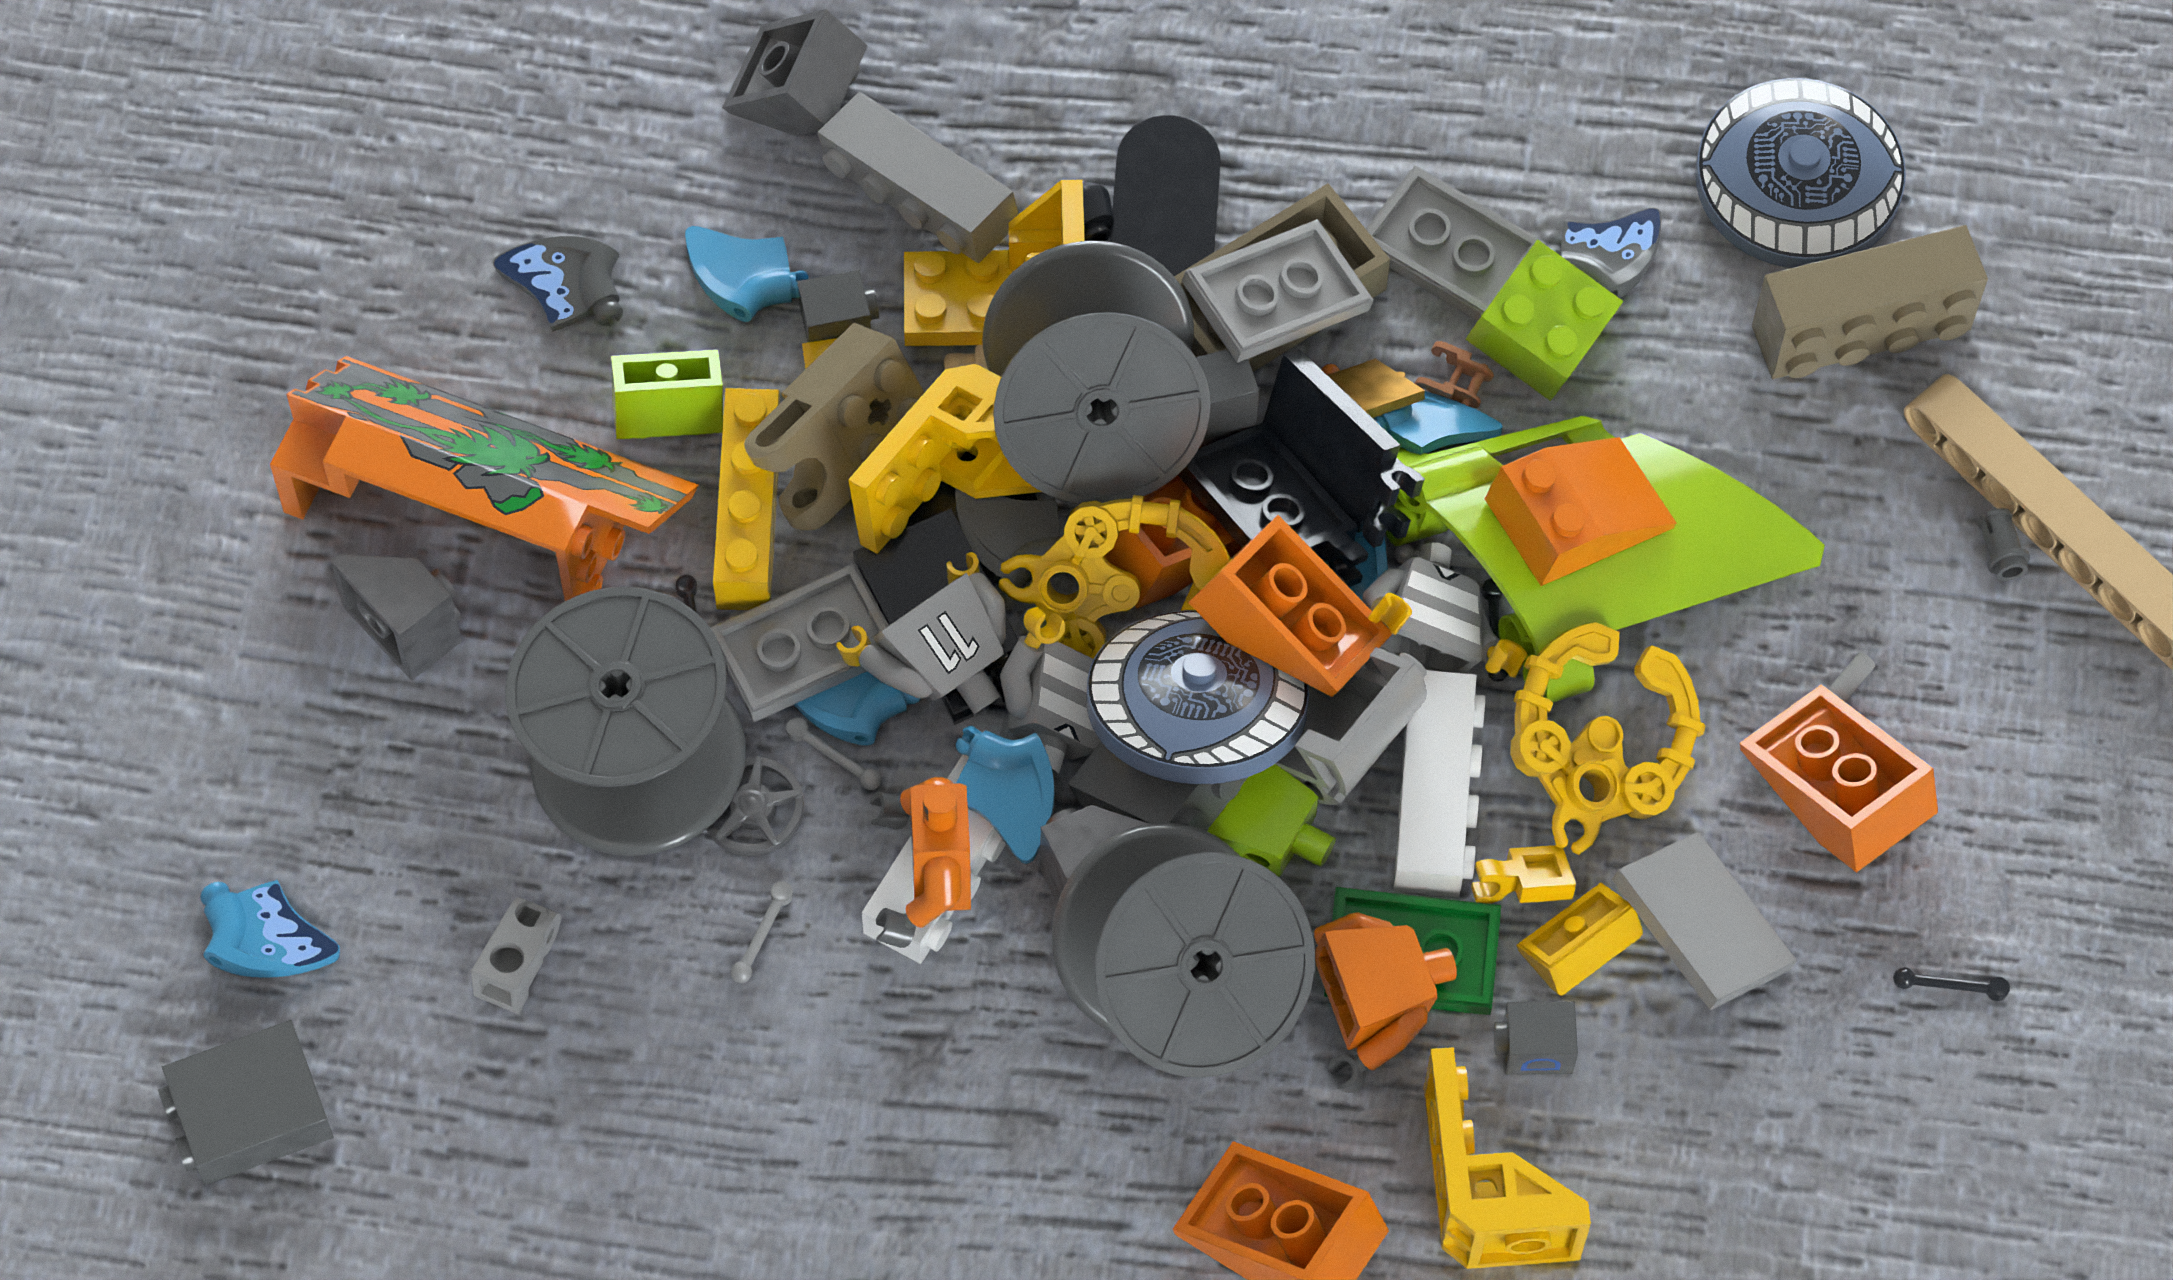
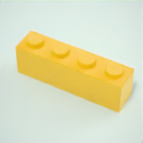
M725 388L713 573L716 609L750 610L771 600L779 472L774 473L756 467L745 450L744 442L751 431L780 404L779 389Z

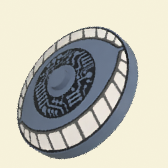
M1785 78L1771 80L1747 88L1728 100L1716 112L1707 125L1700 142L1695 177L1699 199L1704 211L1716 229L1729 242L1761 261L1777 266L1794 268L1867 250L1875 245L1883 237L1896 217L1904 192L1906 169L1902 148L1891 126L1863 98L1828 82L1804 78Z
M1196 610L1162 613L1144 618L1123 628L1113 635L1097 652L1088 672L1087 713L1092 728L1100 741L1109 751L1126 764L1148 775L1164 780L1188 784H1216L1250 777L1264 771L1285 757L1298 742L1307 721L1309 685L1227 643Z

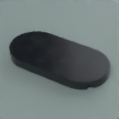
M1176 115L1151 117L1133 126L1123 137L1117 151L1112 208L1114 225L1111 226L1110 242L1126 245L1144 252L1161 263L1173 276L1214 253L1221 157L1215 139L1202 125L1191 119Z

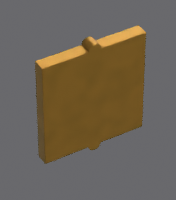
M1376 358L1327 375L1372 418L1425 400L1424 389L1405 378L1404 372H1396Z

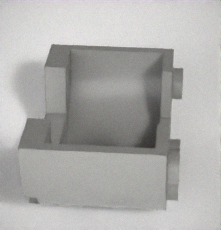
M1376 647L1370 654V657L1382 675L1368 670L1363 665L1333 697L1309 685L1308 713L1304 731L1292 750L1275 764L1314 791L1318 796V803L1325 805L1340 804L1425 702L1427 690L1423 678L1426 676L1427 671L1411 655L1400 653L1398 656Z

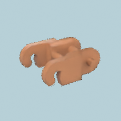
M1435 342L1431 349L1432 354L1440 357L1442 352L1447 355V363L1456 366L1449 382L1445 381L1441 384L1425 377H1419L1414 384L1422 389H1427L1430 393L1452 399L1472 408H1478L1481 400L1477 396V392L1482 382H1490L1493 379L1494 373L1486 364H1480L1471 360L1472 353L1446 342ZM1462 373L1472 377L1467 389L1456 386Z

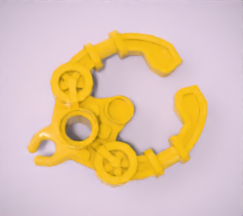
M1133 495V498L1117 499L1104 503L1089 501L1079 504L1070 512L1064 527V534L1042 556L1032 554L1016 555L1001 563L1000 570L1004 574H1010L1020 567L1030 571L1032 576L1030 585L1022 589L1016 587L1008 578H1002L999 580L998 587L1013 600L1036 604L1037 607L1045 612L1046 622H1048L1049 616L1056 612L1063 618L1066 626L1064 634L1057 642L1094 659L1097 652L1107 642L1105 628L1098 618L1107 614L1130 610L1137 604L1141 593V585L1135 575L1112 565L1104 557L1113 549L1121 530L1129 529V533L1139 534L1141 523L1167 526L1166 537H1178L1192 549L1189 572L1196 587L1200 589L1231 558L1216 533L1200 518L1181 508L1180 500L1171 499L1170 505L1144 502L1143 496ZM1059 572L1069 573L1077 579L1079 589L1069 595L1058 593L1052 587L1050 577Z
M1597 622L1584 624L1568 630L1548 643L1537 656H1528L1524 667L1529 671L1523 690L1516 691L1513 700L1516 703L1514 718L1515 735L1511 740L1510 749L1511 758L1516 768L1525 775L1539 778L1556 807L1552 817V832L1557 847L1565 848L1568 845L1569 840L1564 830L1565 823L1571 819H1576L1583 825L1584 835L1571 845L1572 853L1578 855L1593 845L1599 834L1602 822L1625 814L1631 818L1648 819L1667 810L1674 800L1675 790L1682 783L1687 772L1693 770L1695 759L1691 757L1696 738L1704 734L1706 727L1700 720L1698 698L1692 680L1684 665L1675 654L1651 645L1645 648L1634 666V675L1646 689L1666 696L1670 711L1667 725L1676 729L1671 747H1663L1658 750L1656 756L1657 763L1642 762L1628 768L1623 759L1622 727L1617 720L1609 716H1600L1589 721L1574 741L1570 742L1565 729L1554 721L1548 720L1547 713L1551 711L1553 702L1545 698L1544 694L1549 678H1561L1563 666L1572 658L1590 666L1608 664L1615 660L1619 650L1620 632ZM1581 777L1587 779L1593 786L1594 798L1592 802L1587 800L1580 792L1579 781Z

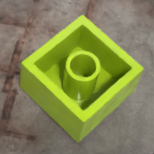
M1537 239L1465 340L1551 401L1621 306L1623 300Z

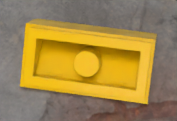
M1600 882L1516 946L1520 954L1547 985L1558 995L1562 996L1637 941L1643 935V929L1638 915L1630 903Z

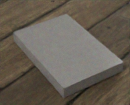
M1416 165L1413 166L1366 227L1369 234L1390 258V269L1477 321L1536 240H1540Z
M1318 219L1185 270L1182 278V283L1236 363L1367 312L1373 303V298Z
M853 563L714 625L710 629L720 644L726 670L752 721L756 722L867 672L861 666L854 667L846 664L836 647V643L840 642L846 648H854L859 645L860 642L851 631L852 627L858 625L866 631L871 644H877L872 637L889 625L857 565Z
M1699 832L1618 869L1611 879L1710 1010L1790 971L1797 962V959Z

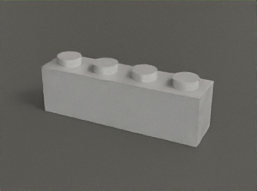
M860 91L818 131L824 154L822 160L835 176L841 179L848 177L860 185L866 195L876 203L882 204L886 202L898 210L904 220L914 228L920 229L924 227L936 235L943 246L954 254L962 252L979 264L1009 234L1008 222L1018 215L1014 193L1011 189Z

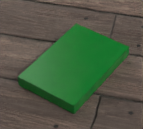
M1344 887L1335 888L1332 921L1358 912L1388 921L1393 926L1407 925L1415 931L1423 953L1442 948H1448L1452 952L1457 969L1456 979L1435 985L1437 999L1431 1009L1491 1015L1501 905ZM1324 990V997H1328L1326 990Z

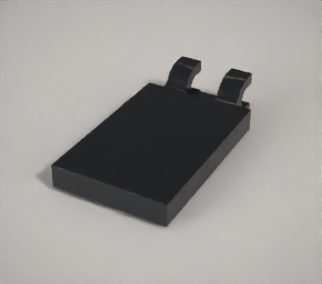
M1300 349L1283 354L1263 422L1267 424L1358 526L1357 532H1362L1365 540L1373 548L1382 545L1387 530L1397 539L1406 537L1411 519L1399 509L1391 507V505L1396 503L1400 489L1410 498L1419 496L1425 479L1417 471L1405 466L1397 458L1401 445Z
M1265 422L1199 448L1189 464L1178 474L1181 480L1241 548L1279 515L1323 561L1328 560L1329 567L1349 588L1361 583L1363 575L1355 566L1367 561L1369 553L1355 541L1358 526Z
M950 508L905 528L897 538H891L878 554L863 547L853 552V559L888 625H890L949 584L947 562L950 561L956 570H968L966 554L973 552ZM979 564L980 573L984 574V572H983V570H982V568H981V566H980V564ZM1007 617L1006 639L1002 644L1004 655L983 669L984 672H989L1003 703L1005 699L1000 681V673L1018 642V638ZM957 688L941 697L954 725L974 716V713Z

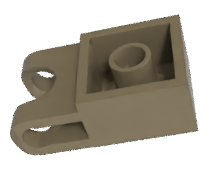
M853 323L781 393L784 400L746 438L744 442L745 450L756 467L775 473L785 472L795 465L793 478L779 497L780 508L793 528L807 531L819 529L829 522L852 499L848 479L925 393L893 337Z

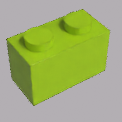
M718 350L611 356L612 406L616 440L723 432V383Z

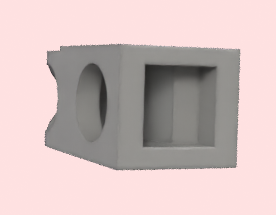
M517 897L507 909L471 970L474 996L520 1014L529 996L528 989L543 963V958L547 955L556 939L561 923V914L524 898Z

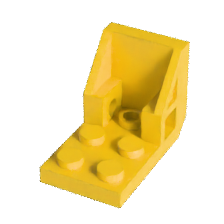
M1083 179L1060 180L1008 222L1009 250H992L979 264L962 252L960 254H954L950 251L904 252L905 346L983 345V326L986 313L995 293L1008 276L1024 262L1041 252L1059 245L1085 241Z
M977 364L945 369L848 479L860 545L878 554L891 538L895 539L903 532L909 517L923 501H929L935 495L941 481L975 499L1042 492L1026 482L1014 470L1003 454L997 440L993 414L996 391L1001 379L1000 376ZM966 451L976 456L972 461L960 460Z
M1454 1047L1431 1049L1423 1090L1442 1250L1466 1269L1579 1261L1591 1226L1588 1201L1513 1152L1470 1155L1475 1153V1138L1472 1120H1464V1100H1468L1466 1067H1456ZM1481 1180H1488V1181H1490V1182H1479V1181H1481Z

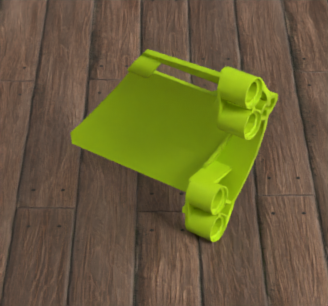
M1579 416L1431 454L1423 453L1420 455L1400 447L1397 458L1405 466L1413 468L1425 480L1420 495L1410 498L1400 489L1396 503L1391 505V507L1399 509L1411 519L1406 537L1397 539L1387 530V538L1393 545L1401 546L1447 532L1450 529L1485 568L1514 610L1513 613L1503 615L1499 620L1500 640L1508 639L1516 642L1525 649L1528 656H1537L1548 643L1558 636L1584 624L1597 622L1618 630L1821 565L1825 545L1778 506L1714 466L1673 446L1638 433L1621 438V440L1677 524L1674 529L1540 586L1484 499L1501 466H1503L1494 457L1562 437L1567 444L1615 438L1606 431L1601 420ZM1573 658L1570 659L1563 666L1561 678H1549L1544 697L1554 703L1591 691L1595 680L1593 666ZM1526 659L1523 663L1522 671L1524 684L1529 671L1524 667Z

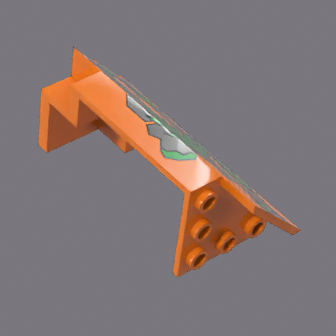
M348 356L337 361L335 372L324 369L307 381L306 392L293 389L286 394L293 420L270 463L283 512L302 520L320 487L351 498L359 480L552 550L556 552L565 601L602 588L603 576L601 573L607 560H616L622 549L625 539V531L622 530L624 525L650 534L690 501L699 485Z

